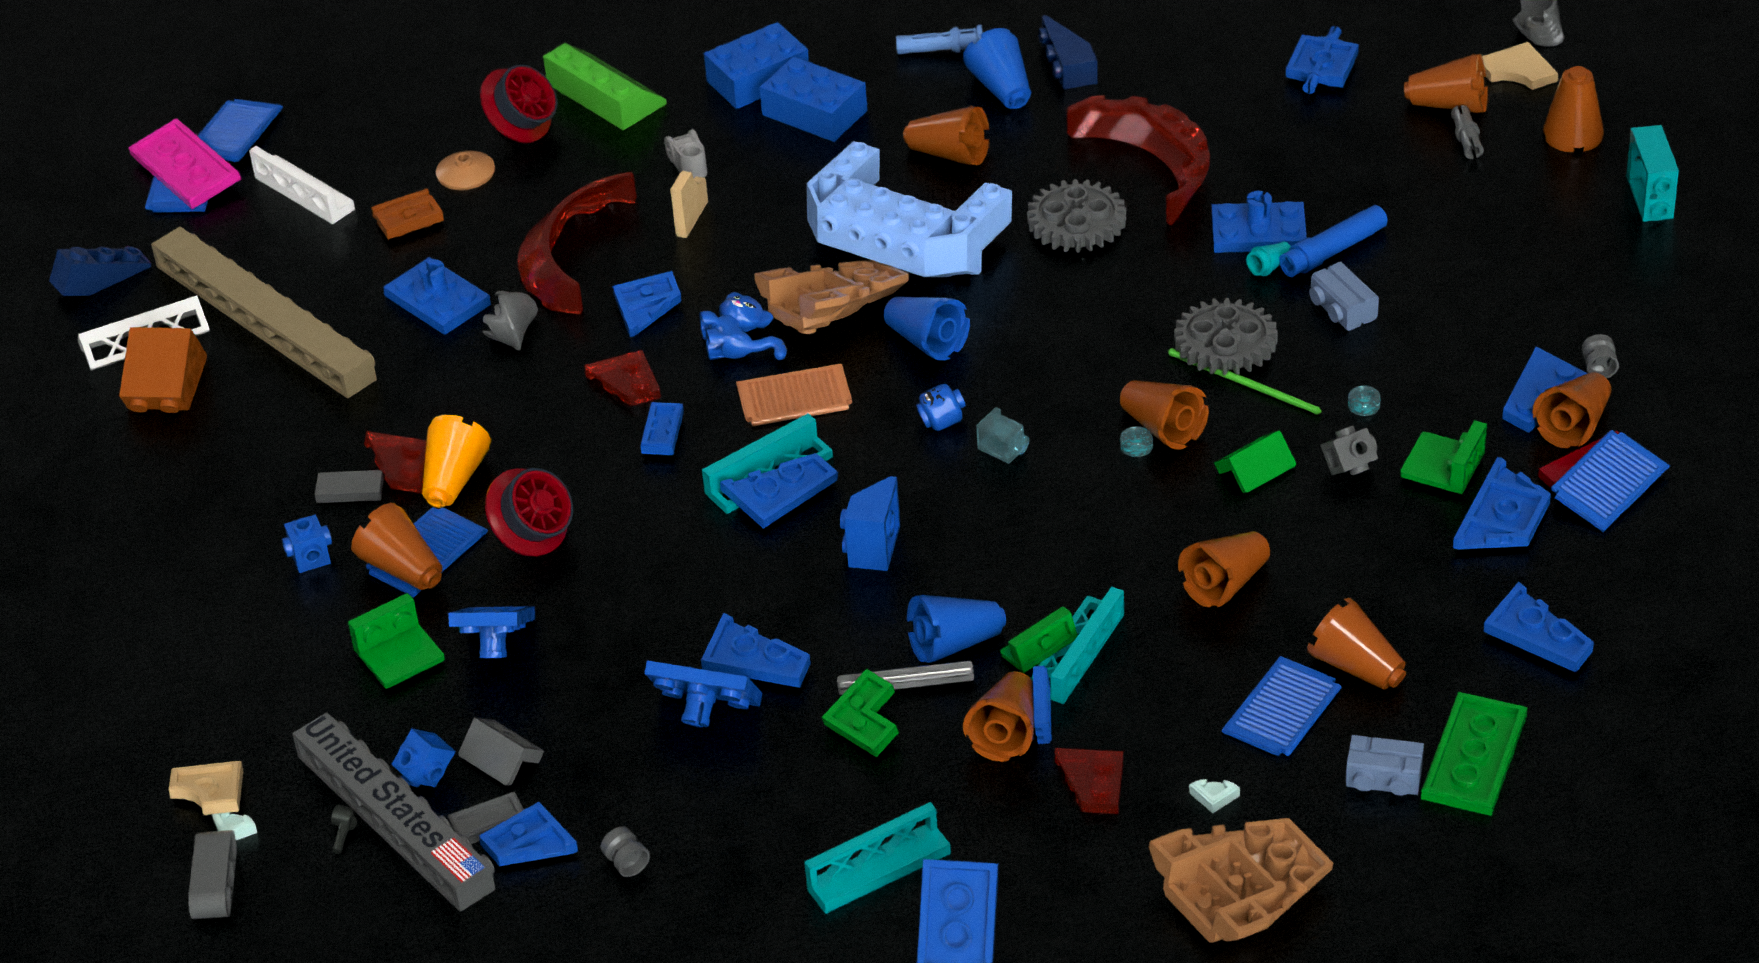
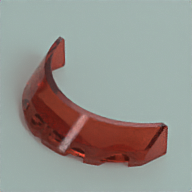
M1105 95L1093 96L1067 108V130L1070 137H1098L1127 142L1151 152L1171 169L1179 186L1178 190L1166 196V222L1172 226L1204 181L1209 169L1210 152L1206 136L1195 122L1190 121L1188 116L1166 104L1160 107L1148 104L1147 98L1132 96L1125 100H1105Z
M632 172L605 177L576 190L540 219L525 236V240L521 244L518 253V270L525 289L531 291L537 298L542 300L544 307L552 311L581 314L583 305L580 285L558 267L551 255V250L565 222L572 215L597 212L610 202L634 203L636 191Z

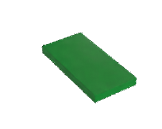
M1458 692L1422 788L1421 799L1492 816L1527 717L1528 707Z

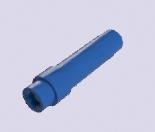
M1373 205L1312 238L1301 240L1280 256L1281 269L1287 276L1294 277L1299 273L1305 274L1317 268L1326 259L1386 227L1388 222L1386 213L1380 206Z

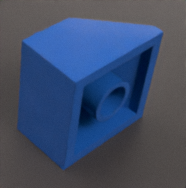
M890 476L852 495L847 509H842L840 528L845 529L842 552L847 553L848 567L888 571L900 529L897 477Z

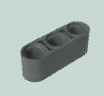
M233 830L196 833L189 886V911L192 919L230 916L237 855L236 837Z

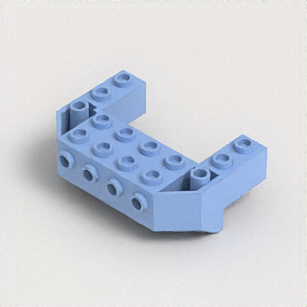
M853 141L807 182V220L818 243L923 277L979 274L981 272L982 250L1011 222L1012 190L1002 188L993 183L985 182L956 211L944 208L939 204H931L916 199L910 195L890 191L885 187L875 186L874 184L879 181L880 149L868 146L863 142Z

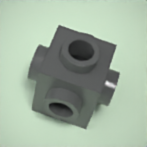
M1349 426L1336 431V439L1320 444L1331 475L1348 470L1351 475H1355L1370 469L1368 463L1379 459L1376 453L1377 443L1367 428L1355 431L1354 426Z

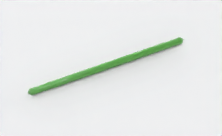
M1173 348L1167 350L1170 356L1187 362V358H1180V351H1176ZM1219 369L1214 372V374L1316 415L1321 413V409L1318 406L1241 375H1236L1231 371H1228L1226 375H1223Z

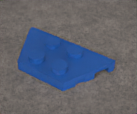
M1497 457L1454 537L1453 548L1479 549L1528 546L1550 504L1551 493L1540 485L1532 483L1530 478L1522 472L1517 475L1506 468V461L1503 458Z

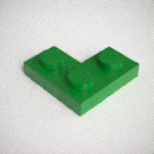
M866 669L822 716L824 725L877 757L899 733L894 723L877 714L878 710L895 693L893 684Z

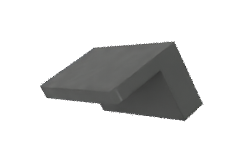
M474 717L458 755L502 784L510 786L513 784L522 762L539 763L544 750L495 720Z

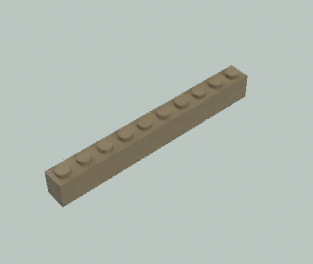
M178 227L151 244L156 266L347 399L377 380L374 368L375 360L369 351L362 350L353 344L348 337H343L334 331L329 324L322 323L308 310H303L294 304L289 297H284L276 292L271 285L257 279L252 272L242 269L234 260L220 254L215 247L205 244L194 233L191 234L182 227Z

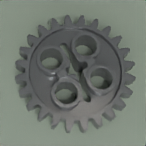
M1074 179L1072 184L1068 185L1063 180L1060 187L1050 184V191L1041 189L1040 196L1034 195L1033 203L1028 204L1027 224H1029V231L1034 232V238H1042V245L1052 242V249L1063 246L1064 252H1067L1070 247H1075L1077 253L1081 251V247H1086L1089 251H1092V245L1094 244L1103 248L1104 240L1114 242V235L1120 236L1121 229L1125 228L1126 207H1124V199H1119L1118 192L1111 193L1110 186L1101 189V182L1091 186L1089 180L1079 184L1077 179Z
M1226 298L1224 303H1219L1216 299H1213L1212 305L1202 301L1200 302V309L1191 306L1190 314L1182 313L1181 320L1176 321V328L1174 329L1175 349L1180 351V358H1187L1188 365L1198 363L1199 371L1209 367L1210 374L1219 369L1223 375H1226L1228 370H1233L1238 375L1240 368L1250 372L1252 371V364L1259 367L1263 366V359L1270 360L1271 353L1276 351L1278 339L1276 322H1272V315H1264L1263 307L1254 310V303L1252 302L1243 306L1242 299L1237 300L1235 304L1230 303L1229 298Z

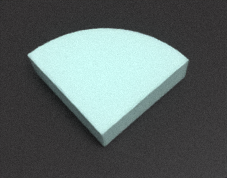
M1202 779L1189 784V793L1209 811L1214 813L1240 796V787L1226 780L1220 783L1207 782L1206 779Z
M230 812L212 814L217 830H233L236 840L257 833L254 821L247 815L241 816L231 814Z

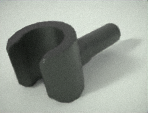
M337 805L331 817L332 824L339 826L333 852L341 854L346 835L349 830H353L356 827L357 820L353 815L352 808Z

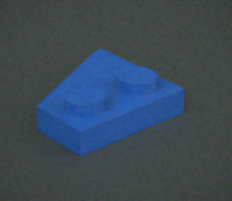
M540 802L479 835L480 845L499 866L569 855L578 851L577 842Z

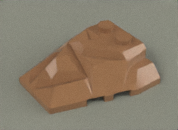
M874 260L839 263V271H833V268L821 269V265H811V271L802 273L792 270V267L754 273L755 282L761 296L768 299V311L775 319L783 322V325L791 326L803 334L814 333L817 331V328L829 326L831 321L847 317L857 312L863 305L893 294L909 281V273Z
M1289 818L1245 823L1244 830L1225 832L1224 825L1212 826L1211 834L1192 835L1191 828L1181 829L1150 841L1149 845L1155 867L1165 877L1163 890L1166 897L1208 942H1216L1221 939L1224 941H1236L1268 928L1298 899L1327 875L1333 867V862Z

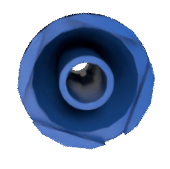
M995 28L980 34L981 40L975 44L973 41L968 44L964 52L963 61L967 69L1002 104L1010 109L1021 108L1028 102L1031 91L1018 39L1006 28Z
M897 296L892 298L884 309V320L889 327L926 355L936 360H948L950 357L947 356L952 352H959L968 337L970 319L966 318L964 309L967 310L966 306L953 298Z
M932 595L915 596L910 600L907 610V621H913L914 632L908 633L913 652L919 661L933 663L999 635L1002 632V628L1006 625L1005 611L995 601Z

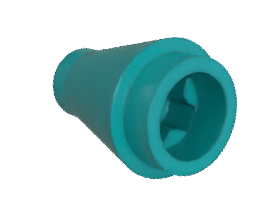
M1282 241L1278 244L1254 247L1247 255L1249 270L1257 276L1269 275L1280 266V256L1289 251L1291 246L1287 242Z

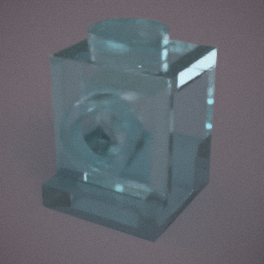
M997 407L976 425L978 449L1008 464L1019 454L1024 453L1028 447L1029 437L1024 435L1023 425L1001 415V409Z

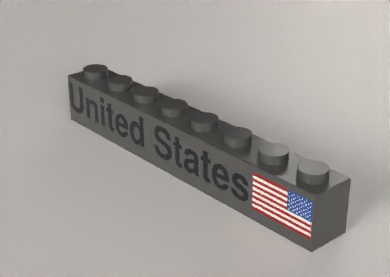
M325 713L292 733L298 758L460 912L495 890L493 879L495 869L490 859L484 854L480 856L473 849L466 836H459L452 830L450 823L443 815L437 816L431 810L427 800L422 796L417 797L402 777L397 778L391 773L387 763L382 758L376 759L371 754L366 743L361 739L357 741L342 721L337 722L332 716Z

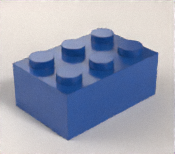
M776 22L705 52L706 79L733 107L738 109L761 99L760 86L793 56L809 62L808 49L781 24Z
M794 56L760 86L762 115L833 142L867 112L865 82Z

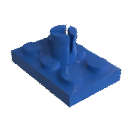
M1253 191L1247 196V203L1212 204L1214 253L1251 252L1254 247L1278 244L1282 241L1287 242L1290 246L1307 238L1304 202L1286 201L1272 203V197L1268 192L1263 196V191Z
M430 257L383 287L385 297L444 335L491 305L490 295L444 267L442 261Z
M535 606L467 607L449 613V627H459V633L479 632L480 658L507 657L506 632H514V630L526 628L527 622L535 620Z
M647 661L644 674L654 683V687L662 691L664 696L681 699L683 694L687 695L685 711L681 719L685 724L702 728L709 727L710 713L716 699L728 701L729 706L738 709H748L749 705L760 706L762 692L747 676Z
M923 859L917 963H993L999 864Z

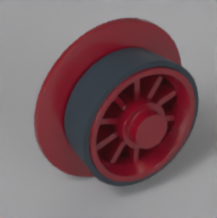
M515 65L509 69H498L491 72L482 82L480 100L483 110L491 124L500 133L517 142L531 143L538 141L548 132L551 118L557 110V97L553 86L541 72L527 65Z
M517 468L503 472L490 484L485 498V511L493 533L506 547L524 556L537 557L552 552L563 541L567 527L572 520L573 502L565 484L553 473L540 468Z

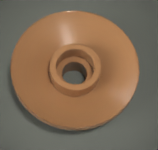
M461 151L444 158L436 168L438 181L443 186L455 190H468L479 187L488 182L495 172V164L492 158L478 151Z

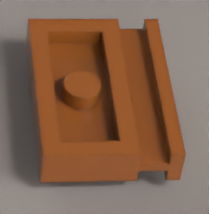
M428 189L371 207L373 217L377 219V223L387 239L400 237L411 231L430 227L435 223L444 221L443 212L432 195H429Z

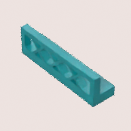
M808 413L702 469L704 492L728 514L738 509L739 506L731 499L726 500L722 496L724 493L720 490V481L732 478L734 482L747 478L750 472L760 470L761 473L774 470L775 466L780 463L807 456L801 455V453L811 447H814L818 451L817 454L827 461L833 457V450L817 437L816 419Z
M1111 587L1103 600L1087 595L1072 617L1077 634L1079 633L1075 641L1040 663L1039 666L1047 668L1048 676L1051 680V700L1062 704L1066 702L1123 618V590ZM1090 609L1095 610L1090 619L1088 620L1086 615L1088 614ZM1064 655L1058 664L1056 661L1057 657Z
M929 802L805 861L807 890L824 913L835 910L922 868L923 859L939 860L951 854L950 843L937 828L936 808ZM925 819V825L912 830L917 822ZM894 834L889 842L880 845L886 837ZM863 849L858 857L849 860L854 852ZM831 864L826 872L817 876V870Z

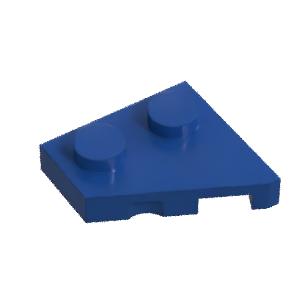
M672 271L613 286V295L630 337L637 335L681 302V292Z

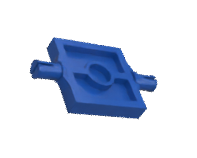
M1335 26L1330 28L1326 37L1302 35L1286 67V78L1306 81L1303 85V90L1308 93L1310 89V94L1315 91L1318 83L1326 84L1327 86L1343 87L1358 55L1359 44L1340 40L1339 36L1342 31L1339 27L1335 29Z

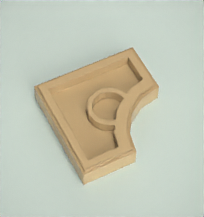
M1529 42L1482 56L1486 75L1490 82L1514 81L1524 84L1533 90L1558 81V73Z
M682 171L670 190L677 237L687 238L708 203L706 178L697 176L693 178L692 172Z
M232 761L171 769L169 783L171 799H186L196 802L202 807L203 815L239 811L243 778L242 762Z

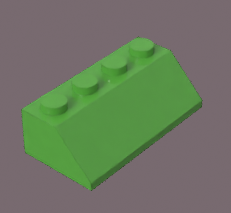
M566 43L543 56L546 78L553 88L622 130L627 129L667 104L666 99L592 54Z

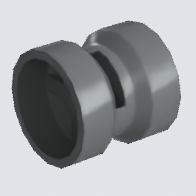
M1596 334L1584 341L1582 352L1586 360L1587 372L1600 373L1606 378L1616 374L1619 369V362L1615 354L1612 338L1604 334Z
M622 826L611 830L604 837L600 846L601 852L610 861L614 862V867L625 877L640 873L650 859L649 851L641 842H637L636 836L628 827Z

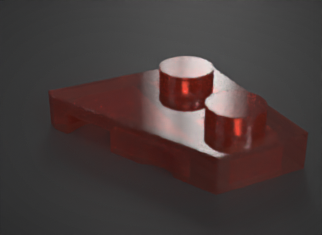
M642 350L584 365L585 375L588 379L596 378L603 382L605 390L611 394L618 395L620 400L630 406L661 398L660 388Z
M366 431L364 444L366 447H371L376 455L375 463L384 472L385 479L390 488L422 493L426 440Z
M1055 748V762L1064 771L1066 783L1070 790L1076 794V801L1082 812L1118 814L1124 762L1123 751Z

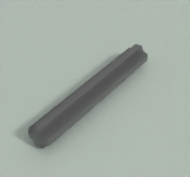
M971 661L871 671L893 684L894 690L969 682L974 679V669ZM862 673L839 675L837 677L839 694L843 695Z

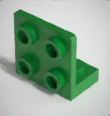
M1474 420L1469 431L1463 432L1459 441L1429 432H1422L1405 461L1400 476L1405 479L1463 494L1485 453L1487 424Z
M408 593L348 621L354 651L384 688H390L445 660L444 653L419 625L414 599Z

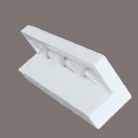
M257 146L249 150L256 179L331 224H334L355 210L352 199L276 154L272 156Z
M197 296L78 334V343L81 351H84L92 371L125 360L127 348L119 345V342L122 338L129 336L130 327L156 328L167 325L172 328H184L178 325L180 319L196 314L201 327L192 329L195 336L207 333L210 329ZM104 344L112 347L107 358L98 361L94 360L91 352L92 348ZM116 349L122 351V353L113 355Z

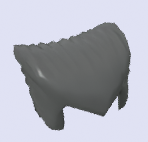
M1520 0L1521 12L1513 18V22L1520 32L1537 45L1551 47L1562 43L1564 35L1557 0Z
M497 291L494 295L498 296L499 304L494 306L495 315L486 314L483 317V322L489 326L491 331H483V333L491 339L510 345L515 350L520 351L524 333L537 315V305L527 294Z

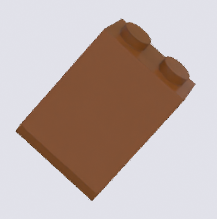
M130 327L119 397L128 409L134 412H146L148 409H155L166 413H176L178 410L190 409L207 359V354L192 329Z

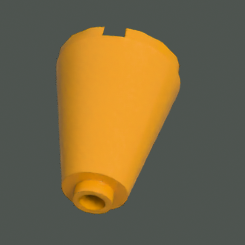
M441 415L435 417L427 429L422 494L433 507L443 508L452 505L489 451L491 438L488 432L474 421L472 426L462 423L464 417Z

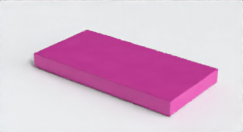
M177 118L128 148L133 158L192 210L241 180L239 172Z

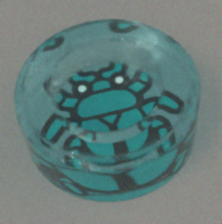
M1358 386L1349 392L1348 407L1353 413L1368 416L1375 414L1380 409L1381 395L1377 389L1370 386Z
M1143 427L1127 428L1120 436L1121 450L1126 455L1132 457L1147 455L1153 448L1152 433Z

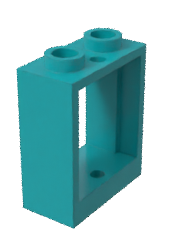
M1662 125L1631 128L1626 177L1642 220L1645 222L1674 219L1679 169Z

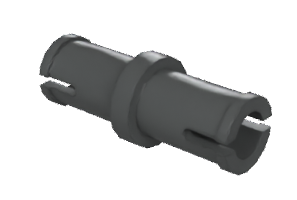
M1460 105L1463 114H1460L1458 106H1456L1451 111V117L1456 126V138L1462 143L1464 154L1467 158L1474 159L1472 149H1474L1478 158L1484 151L1478 137V125L1473 122L1470 110L1466 105Z

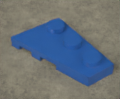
M1535 347L1503 408L1502 419L1529 433L1539 425L1537 418L1533 419L1532 413L1537 397L1548 388L1588 373Z
M817 453L780 463L778 469L761 473L760 470L748 473V477L733 482L732 478L720 481V490L764 529L836 482L838 472Z
M1518 582L1484 622V632L1577 672L1593 652L1594 642L1566 619H1558L1548 611L1549 606L1541 599L1534 600L1527 594V588Z
M723 613L701 659L703 670L747 676L750 679L800 688L811 664L810 654L777 638L767 639L759 635L758 629L750 625L746 627L734 623L733 617Z

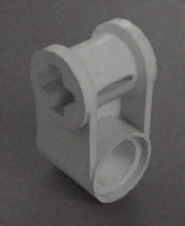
M694 129L689 130L688 134L679 137H665L666 152L679 173L682 171L692 172L693 178L696 176L704 178L707 175L704 145L700 142Z

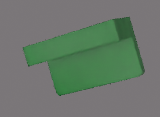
M1278 430L1254 440L1214 462L1219 474L1232 471L1241 491L1247 493L1295 467L1296 461L1281 431Z
M1061 607L1008 641L1009 645L1001 649L1002 657L1022 673H1025L1033 668V666L1038 665L1069 645L1078 636L1071 612L1065 607Z

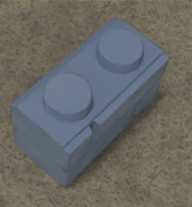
M1342 262L1329 266L1327 270L1324 268L1317 271L1311 276L1310 298L1315 305H1321L1328 312L1333 322H1339L1346 330L1350 331L1360 327L1361 323L1366 324L1376 320L1379 297Z
M1352 735L1347 761L1346 787H1355L1361 791H1388L1400 796L1406 794L1418 795L1423 767L1424 743Z

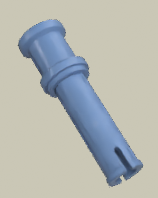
M977 25L976 28L970 29L953 27L949 32L896 36L897 53L899 55L951 49L952 52L960 53L961 50L967 48L971 41L975 44L982 39L980 34L983 33L982 25Z

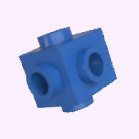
M316 514L284 524L287 537L282 539L283 548L287 558H293L299 573L331 564L327 545L332 544V539L327 525L321 527Z
M411 729L392 765L402 774L401 777L413 787H420V785L436 787L439 780L443 777L455 751L436 733Z

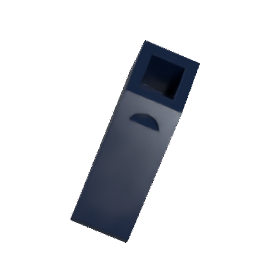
M1047 15L1042 16V28L1038 29L1039 41L1041 45H1045L1047 61L1052 62L1054 78H1059L1063 89L1098 84L1097 59L1090 43Z
M130 246L124 249H111L108 247H98L97 249H84L81 247L58 249L49 281L63 296H90L150 268L152 263L142 254L141 250Z

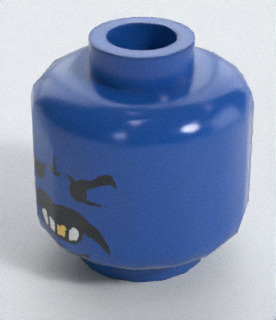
M940 384L922 393L919 397L920 403L916 405L926 428L932 427L936 431H941L960 422L963 418L961 408L966 406L959 389L952 391L947 384Z

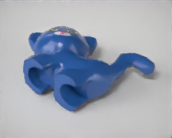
M734 292L729 294L725 301L720 304V317H717L715 313L709 310L700 311V329L703 340H706V348L710 360L742 358L749 353L761 352L769 348L775 350L774 356L777 360L785 359L787 347L782 339L769 336L759 340H752L746 333L756 328H765L774 319L773 315L763 310L760 303L754 298Z

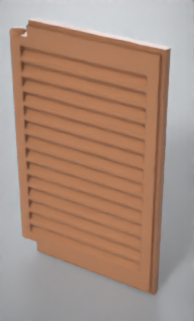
M842 364L736 382L745 420L751 422L752 426L798 419L808 413L811 416L844 411L848 410L849 404L853 403Z

